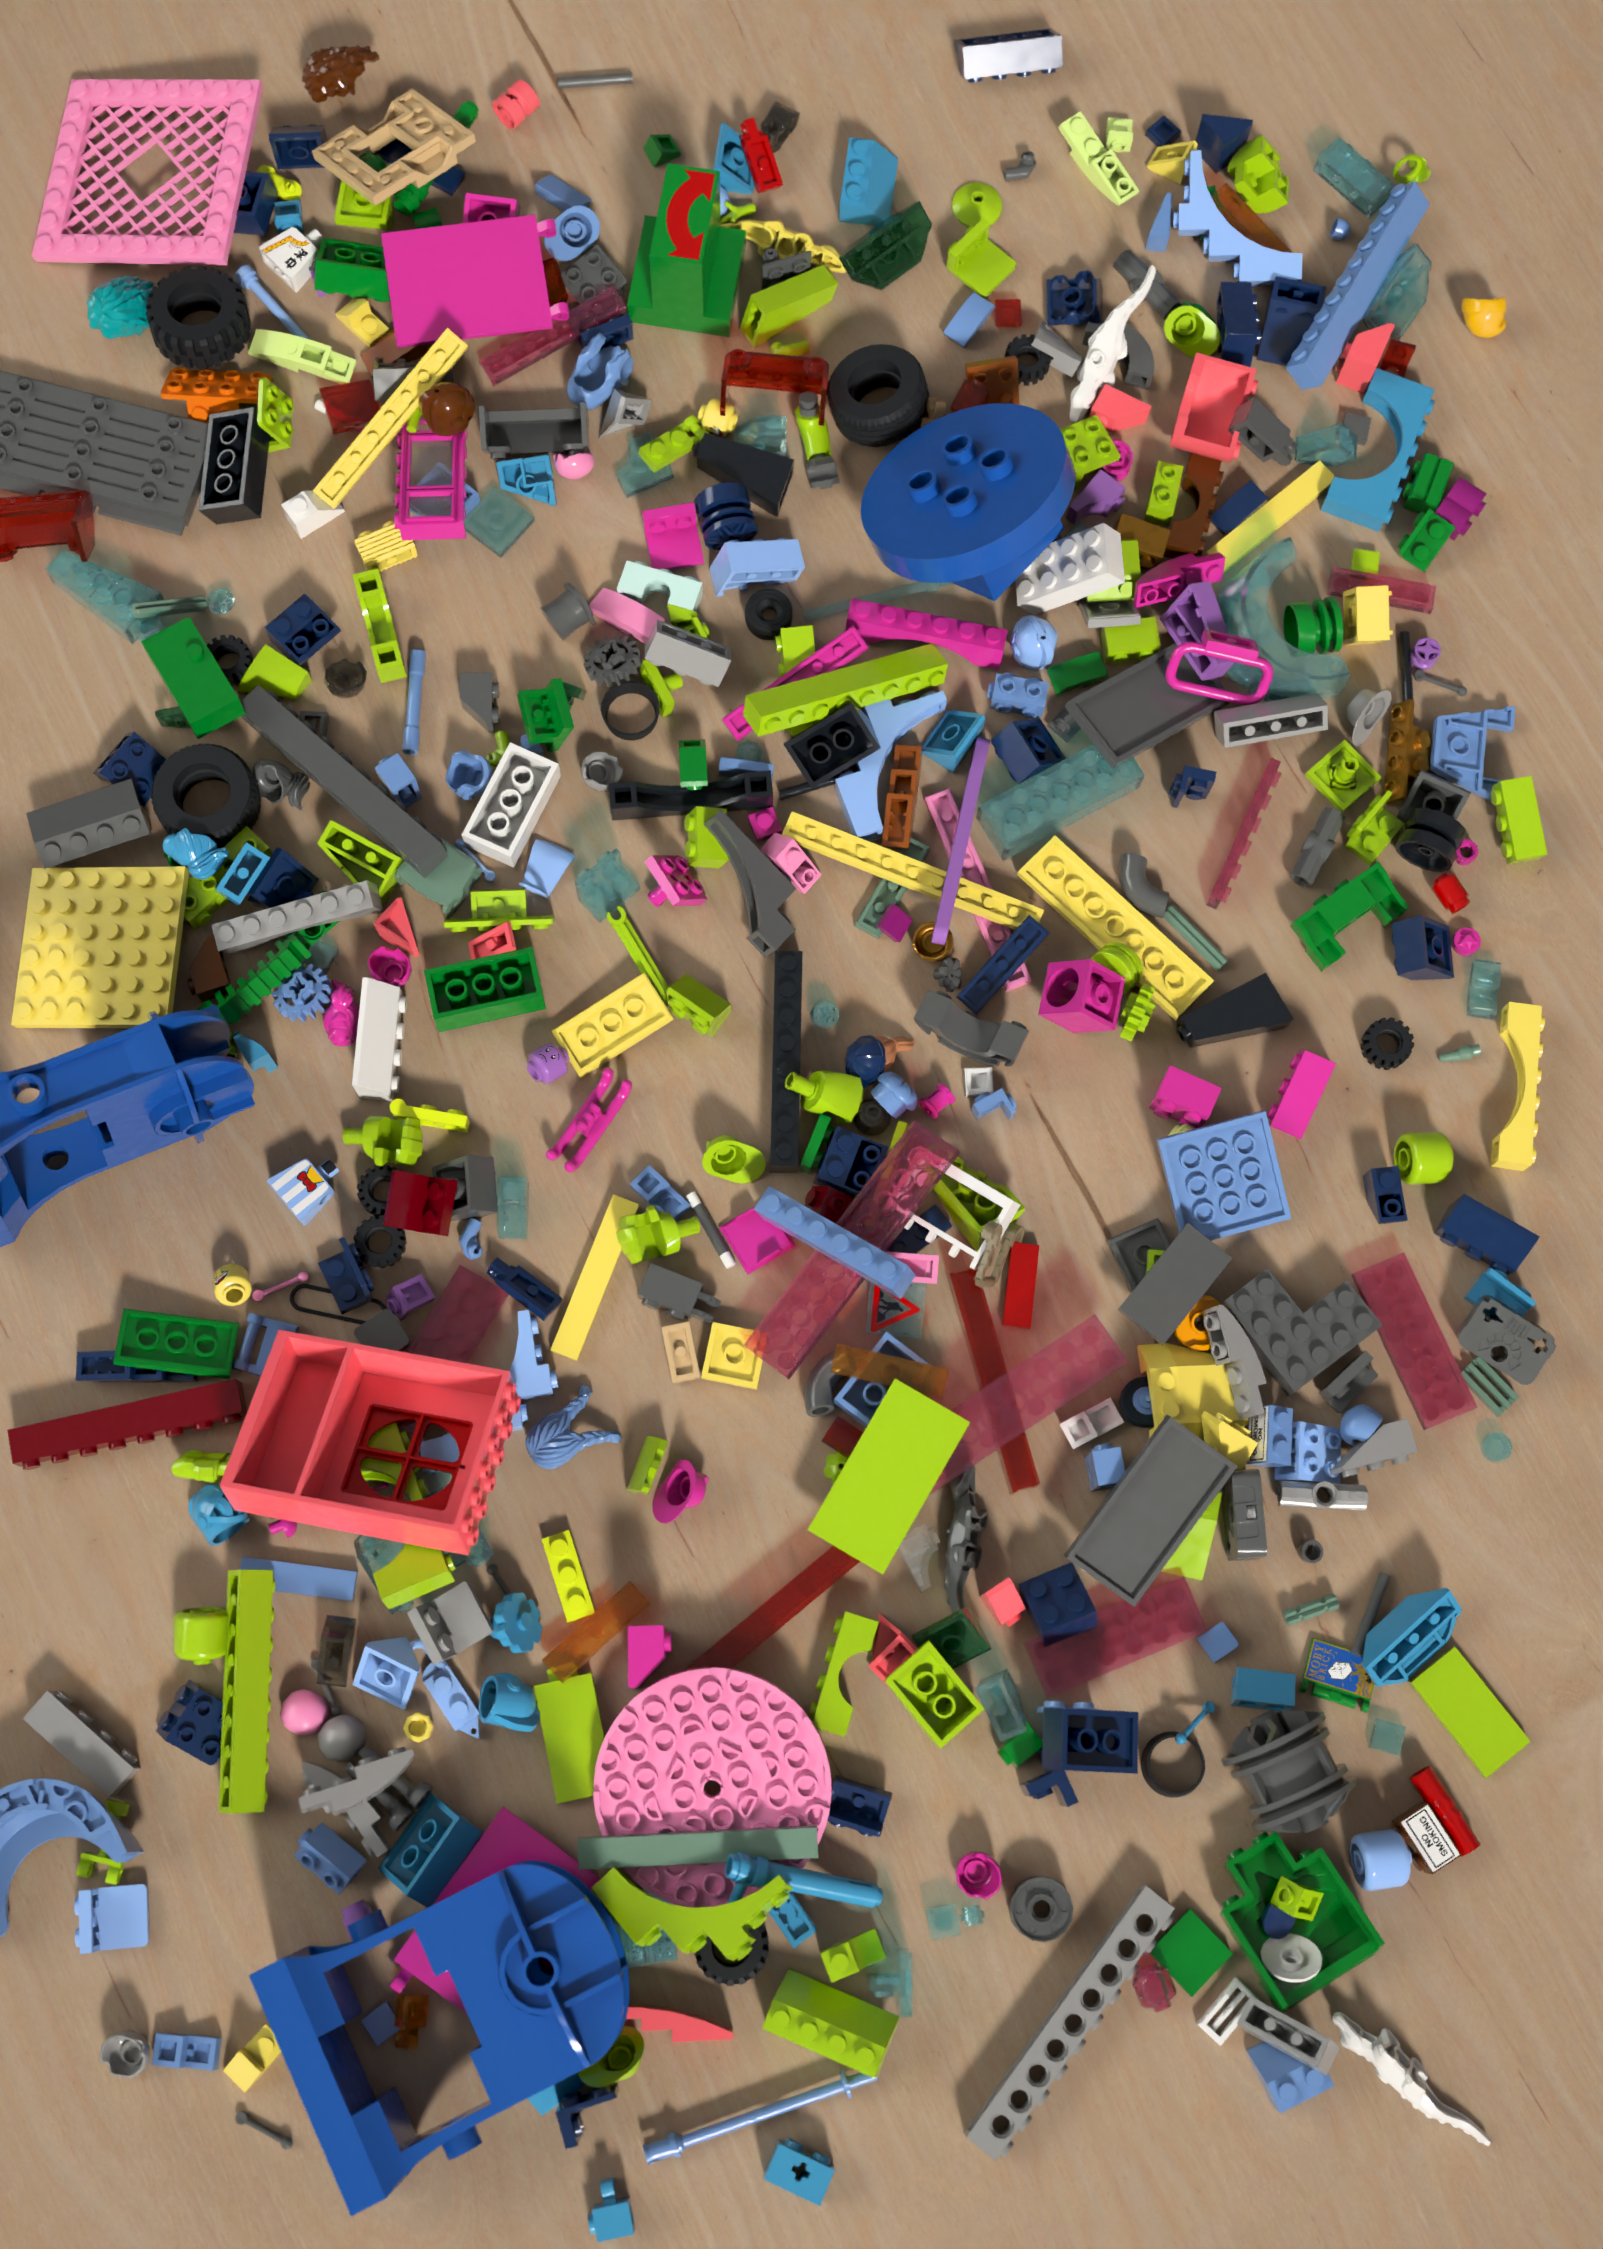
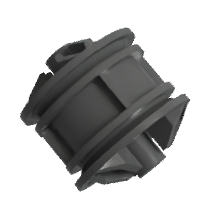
M1274 1710L1261 1714L1250 1720V1728L1247 1726L1241 1731L1233 1742L1230 1753L1221 1759L1223 1766H1237L1230 1774L1233 1779L1242 1777L1254 1803L1248 1807L1250 1815L1260 1814L1259 1818L1252 1823L1255 1831L1298 1833L1303 1830L1304 1833L1316 1830L1329 1822V1816L1332 1817L1346 1801L1350 1790L1358 1784L1355 1776H1342L1348 1771L1346 1764H1335L1323 1740L1330 1735L1327 1727L1318 1729L1319 1724L1326 1719L1323 1712L1281 1710L1275 1713Z

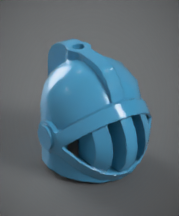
M215 1483L203 1487L189 1501L188 1509L190 1516L210 1546H217L227 1541L250 1520L248 1513L233 1509L221 1487Z
M510 1673L493 1674L486 1678L479 1697L480 1721L485 1724L503 1726L517 1731H533L540 1721V1711L537 1706L536 1696L530 1685L522 1682V1679Z

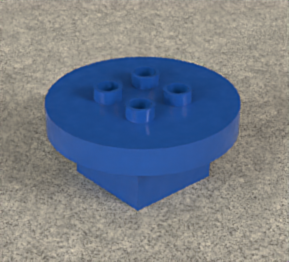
M1006 403L985 404L962 409L921 427L900 442L881 461L870 477L861 501L862 524L877 556L892 572L901 577L919 582H951L992 601H996L1064 530L1060 518L1068 507L1075 486L1074 463L1057 424L1050 417L1036 409Z

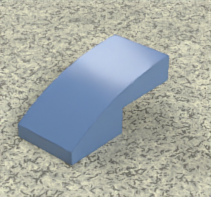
M973 292L955 314L943 334L966 349L978 328L981 329L995 305Z
M650 1165L630 1183V1186L649 1206L654 1205L660 1211L668 1212L676 1222L691 1208L690 1204Z
M156 2033L152 2065L179 2069L186 2067L211 2071L218 2070L222 2038L190 2034Z

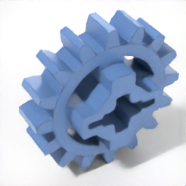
M302 964L298 970L293 969L291 971L292 975L289 978L285 977L282 979V984L278 988L276 987L277 991L271 993L275 999L273 1005L284 1018L288 1016L292 1022L297 1017L302 1022H305L308 1015L315 1019V1012L317 1010L320 1012L325 1011L322 1005L323 1003L329 1004L331 1002L327 995L333 993L329 986L331 981L321 968L316 969L313 964H309L306 969Z

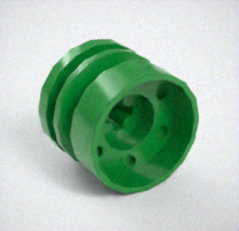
M1325 597L1323 600L1319 598L1314 599L1311 606L1305 600L1289 602L1285 605L1283 631L1286 647L1292 658L1312 656L1315 649L1318 654H1326L1327 651L1330 653L1340 651L1343 643V619L1341 609L1335 597Z

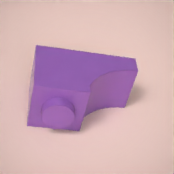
M1100 470L1071 503L1066 519L1075 524L1078 520L1088 515L1098 514L1107 518L1112 511L1117 512L1125 501L1123 495L1126 487L1103 470Z

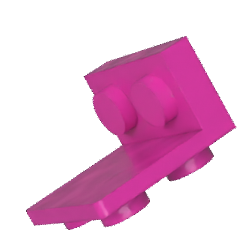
M694 502L642 511L643 527L652 568L673 570L704 564L696 524Z

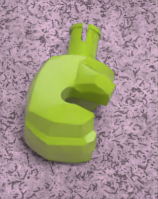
M823 1069L814 1072L807 1079L793 1072L787 1076L785 1081L786 1089L801 1094L800 1102L804 1110L816 1114L826 1111L836 1114V1124L851 1123L854 1116L858 1113L863 1099L864 1089L861 1078Z
M369 1116L365 1120L363 1128L345 1127L342 1134L344 1144H362L366 1155L372 1158L377 1166H384L386 1163L414 1166L418 1157L422 1155L423 1132L420 1121L415 1118L406 1117L405 1120H399L385 1116Z
M654 1205L646 1207V1211L643 1214H631L619 1218V1229L616 1231V1236L624 1255L628 1257L631 1264H636L678 1252L681 1245L680 1238L699 1234L700 1224L695 1216L676 1222L668 1212L660 1211Z

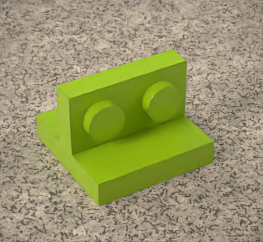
M341 180L334 217L336 225L387 230V228L393 229L395 221L392 209L393 195L375 206Z

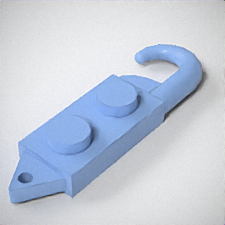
M415 1639L410 1642L412 1650L420 1648L428 1655L421 1639ZM446 1661L435 1665L431 1662L423 1672V1683L454 1730H460L479 1739L478 1708ZM473 1728L477 1731L475 1734H472Z

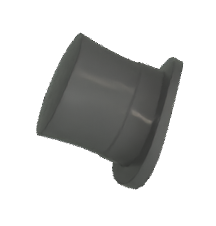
M568 582L564 584L566 590L559 597L540 607L549 625L563 641L580 626L588 622L593 626L596 624L585 598L577 588Z

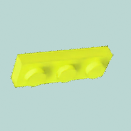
M570 1530L541 1539L567 1623L596 1614Z

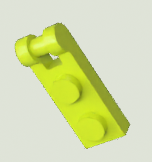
M395 1099L390 1103V1111L395 1119L405 1120L406 1117L418 1119L420 1125L468 1133L470 1121L462 1111L448 1109L447 1112L437 1111L436 1107L426 1104L420 1105V1108L407 1106L402 1099Z

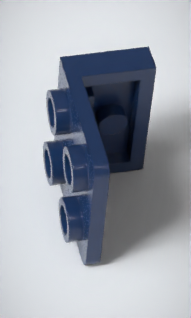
M189 1679L186 1685L181 1686L174 1698L175 1702L170 1710L164 1712L160 1717L156 1732L166 1742L208 1765H214L221 1755L223 1701L207 1693L200 1685Z

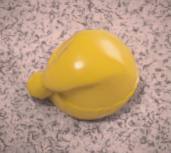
M1505 297L1490 300L1464 298L1462 300L1461 309L1464 314V321L1466 327L1473 335L1481 338L1495 337L1505 329L1506 320L1504 315L1507 310Z

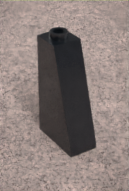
M704 433L702 442L697 441L694 449V457H697V468L721 483L736 482L743 484L747 488L749 499L752 503L771 515L778 517L794 473V459Z
M1264 973L1182 1016L1176 1024V1030L1180 1039L1183 1042H1187L1189 1047L1192 1048L1281 1030L1288 1027L1294 1018L1268 975Z

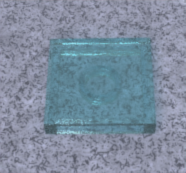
M495 487L464 519L466 532L500 558L535 522L534 516Z

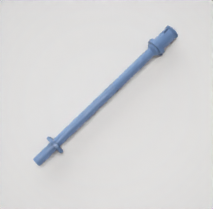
M844 2070L840 2071L841 2079L685 2135L671 2132L668 2133L669 2137L647 2145L644 2144L643 2150L648 2165H651L654 2162L671 2156L675 2158L681 2157V2153L689 2146L845 2092L848 2098H852L850 2089L876 2081L878 2078H872L861 2072L846 2077Z

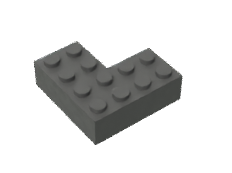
M1268 1268L1221 1303L1240 1324L1249 1338L1258 1359L1287 1396L1295 1393L1382 1326V1323L1347 1280L1303 1313Z

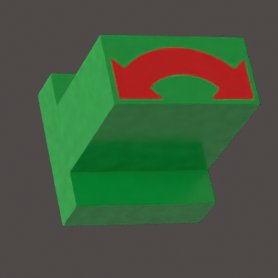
M667 163L657 217L645 215L627 304L628 315L632 323L722 337L730 336L746 251V230L721 227L720 171Z

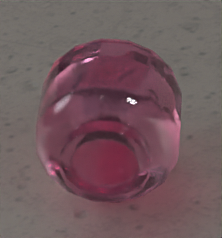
M1153 1963L1137 1970L1132 1986L1141 2006L1153 2008L1155 2012L1169 2008L1171 2006L1170 2000L1175 1997L1177 1990L1168 1969L1162 1966L1158 1967L1157 1963Z

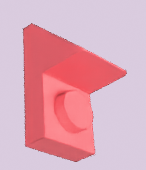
M505 922L469 941L468 946L471 960L515 951L516 945L511 922Z

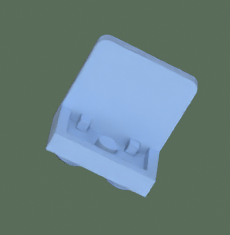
M145 1884L91 1888L78 1891L79 1897H76L74 1902L76 1916L79 1915V1928L75 1931L76 1947H80V1954L94 1953L100 1950L143 1947L149 1943L148 1887Z

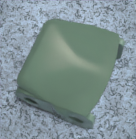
M444 840L445 845L443 847L448 856L426 878L422 877L405 861L398 867L394 877L399 885L402 886L407 883L424 897L443 905V915L450 918L463 904L468 893L480 878L482 868L476 865V862L471 857Z

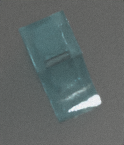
M498 1177L499 1239L527 1240L529 1183L527 1178Z

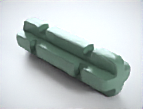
M1330 1594L1322 1597V1600L1319 1598L1297 1606V1609L1293 1607L1284 1610L1282 1614L1285 1623L1290 1626L1299 1623L1300 1620L1305 1621L1324 1614L1325 1611L1336 1610L1339 1608V1602L1335 1594Z

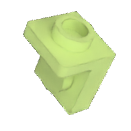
M1107 119L1106 150L1130 152L1133 141L1132 119Z

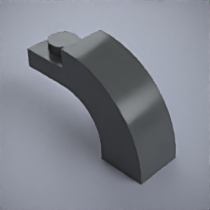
M1087 323L1082 345L1089 346L1088 339L1102 325L1101 323ZM1126 324L1124 334L1127 341V356L1121 359L1126 369L1124 384L1149 390L1154 374L1153 353L1145 338L1136 329Z

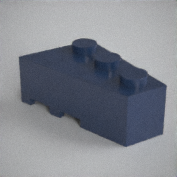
M1221 282L1217 298V327L1221 334L1218 353H1222V360L1251 367L1255 345L1260 344L1261 328H1257L1259 311H1255L1257 295L1252 292L1251 282Z

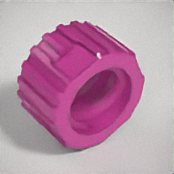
M1464 839L1460 848H1466L1470 852L1469 857H1463L1460 848L1456 850L1457 856L1455 861L1458 865H1469L1478 856V846L1472 840Z

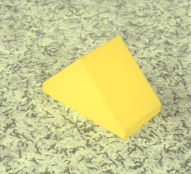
M1196 141L1159 146L1148 162L1147 167L1149 170L1181 185L1185 178V159H1190V152L1196 150L1198 144Z

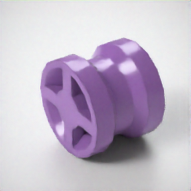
M1430 637L1420 639L1411 651V664L1419 670L1430 669L1440 656L1441 647L1439 643Z

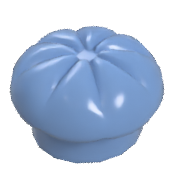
M890 1071L883 1072L878 1076L880 1083L871 1091V1094L891 1116L898 1119L907 1109L909 1111L916 1109L918 1104L916 1092L901 1076Z

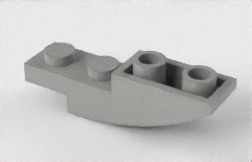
M1224 1305L1203 1310L1204 1326L1207 1329L1211 1353L1216 1366L1224 1364L1226 1366L1227 1379L1232 1389L1234 1406L1239 1420L1265 1414L1258 1386L1267 1384L1258 1356L1249 1338Z
M400 1747L389 1751L388 1757L377 1760L376 1756L362 1759L359 1761V1766L354 1767L356 1780L351 1781L350 1777H345L332 1782L333 1787L321 1790V1787L318 1786L303 1791L304 1796L298 1798L302 1814L332 1805L334 1816L367 1802L391 1785L406 1770L414 1759L413 1749L406 1751L405 1747Z
M305 1762L301 1765L304 1771L301 1777L309 1788L320 1786L321 1790L333 1787L332 1782L344 1778L326 1767L311 1762ZM371 1800L346 1811L348 1814L344 1817L354 1831L359 1829L364 1837L361 1842L371 1856L375 1853L377 1857H381L391 1850V1847L375 1825L384 1818V1815ZM332 1805L322 1807L327 1814L332 1812L334 1815Z

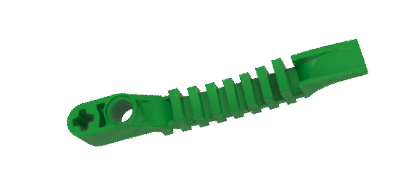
M340 921L287 934V938L281 942L279 939L274 943L280 950L277 954H274L272 950L266 953L270 959L266 964L261 959L257 963L260 968L257 972L253 969L247 972L250 977L247 981L242 976L236 980L240 986L238 989H235L232 984L226 987L229 994L227 998L220 990L215 992L214 995L219 1003L217 1006L220 1013L226 1019L228 1026L230 1027V1024L233 1022L237 1023L240 1021L241 1015L244 1013L247 1015L251 1012V1007L254 1004L256 1006L262 1002L261 998L265 995L268 997L275 986L278 988L282 984V979L285 977L289 978L292 975L291 971L294 968L298 969L302 966L301 960L303 956L306 959L312 956L309 952L310 947ZM208 999L196 1010H202L213 1004Z

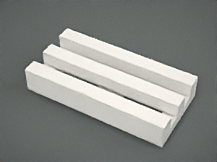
M1234 1977L1196 2024L1221 2046L1238 2026L1237 2022L1247 2002L1223 2031L1217 2035L1215 2031L1245 1995L1248 1998L1252 1996L1257 2000L1259 1999ZM1238 1987L1240 1991L1209 2027L1207 2023Z

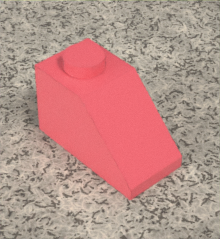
M1105 384L1091 409L1089 417L1097 415L1104 428L1112 433L1145 424L1152 406Z
M1010 1577L980 1596L999 1626L1006 1623L1010 1627L1023 1618L1020 1612L1026 1608Z

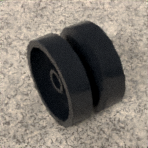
M1417 808L1410 812L1404 825L1405 830L1400 834L1395 848L1396 852L1410 864L1429 871L1444 872L1452 867L1457 856L1456 850L1462 845L1466 831L1459 821L1441 811Z

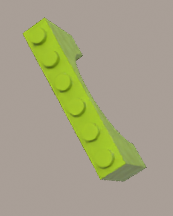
M394 1423L378 1431L370 1439L368 1445L373 1448L404 1453L408 1450L411 1440L407 1431L401 1432L398 1425ZM366 1458L362 1461L361 1472L365 1481H384L396 1486L402 1468L400 1464ZM415 1468L412 1471L405 1491L411 1501L424 1499L426 1495L430 1494L425 1480L418 1478L417 1471L421 1470V1468ZM405 1544L400 1553L388 1565L373 1573L381 1600L390 1610L455 1582L452 1571L456 1569L450 1553L445 1554V1551Z

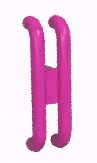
M611 1068L603 1070L602 1077L555 1146L546 1152L547 1159L554 1161L562 1155L577 1132L587 1137L574 1157L565 1163L564 1168L569 1173L575 1172L581 1166L631 1092V1081L623 1080L617 1095L604 1114H602L597 1103L613 1079V1070Z

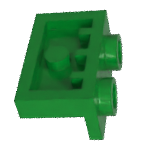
M1430 508L1426 513L1420 512L1413 523L1416 528L1410 536L1405 534L1397 546L1400 549L1398 556L1424 573L1456 528L1435 514Z

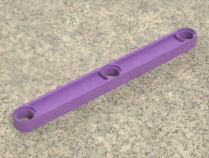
M981 737L976 739L931 943L944 946L946 943L989 749V739Z

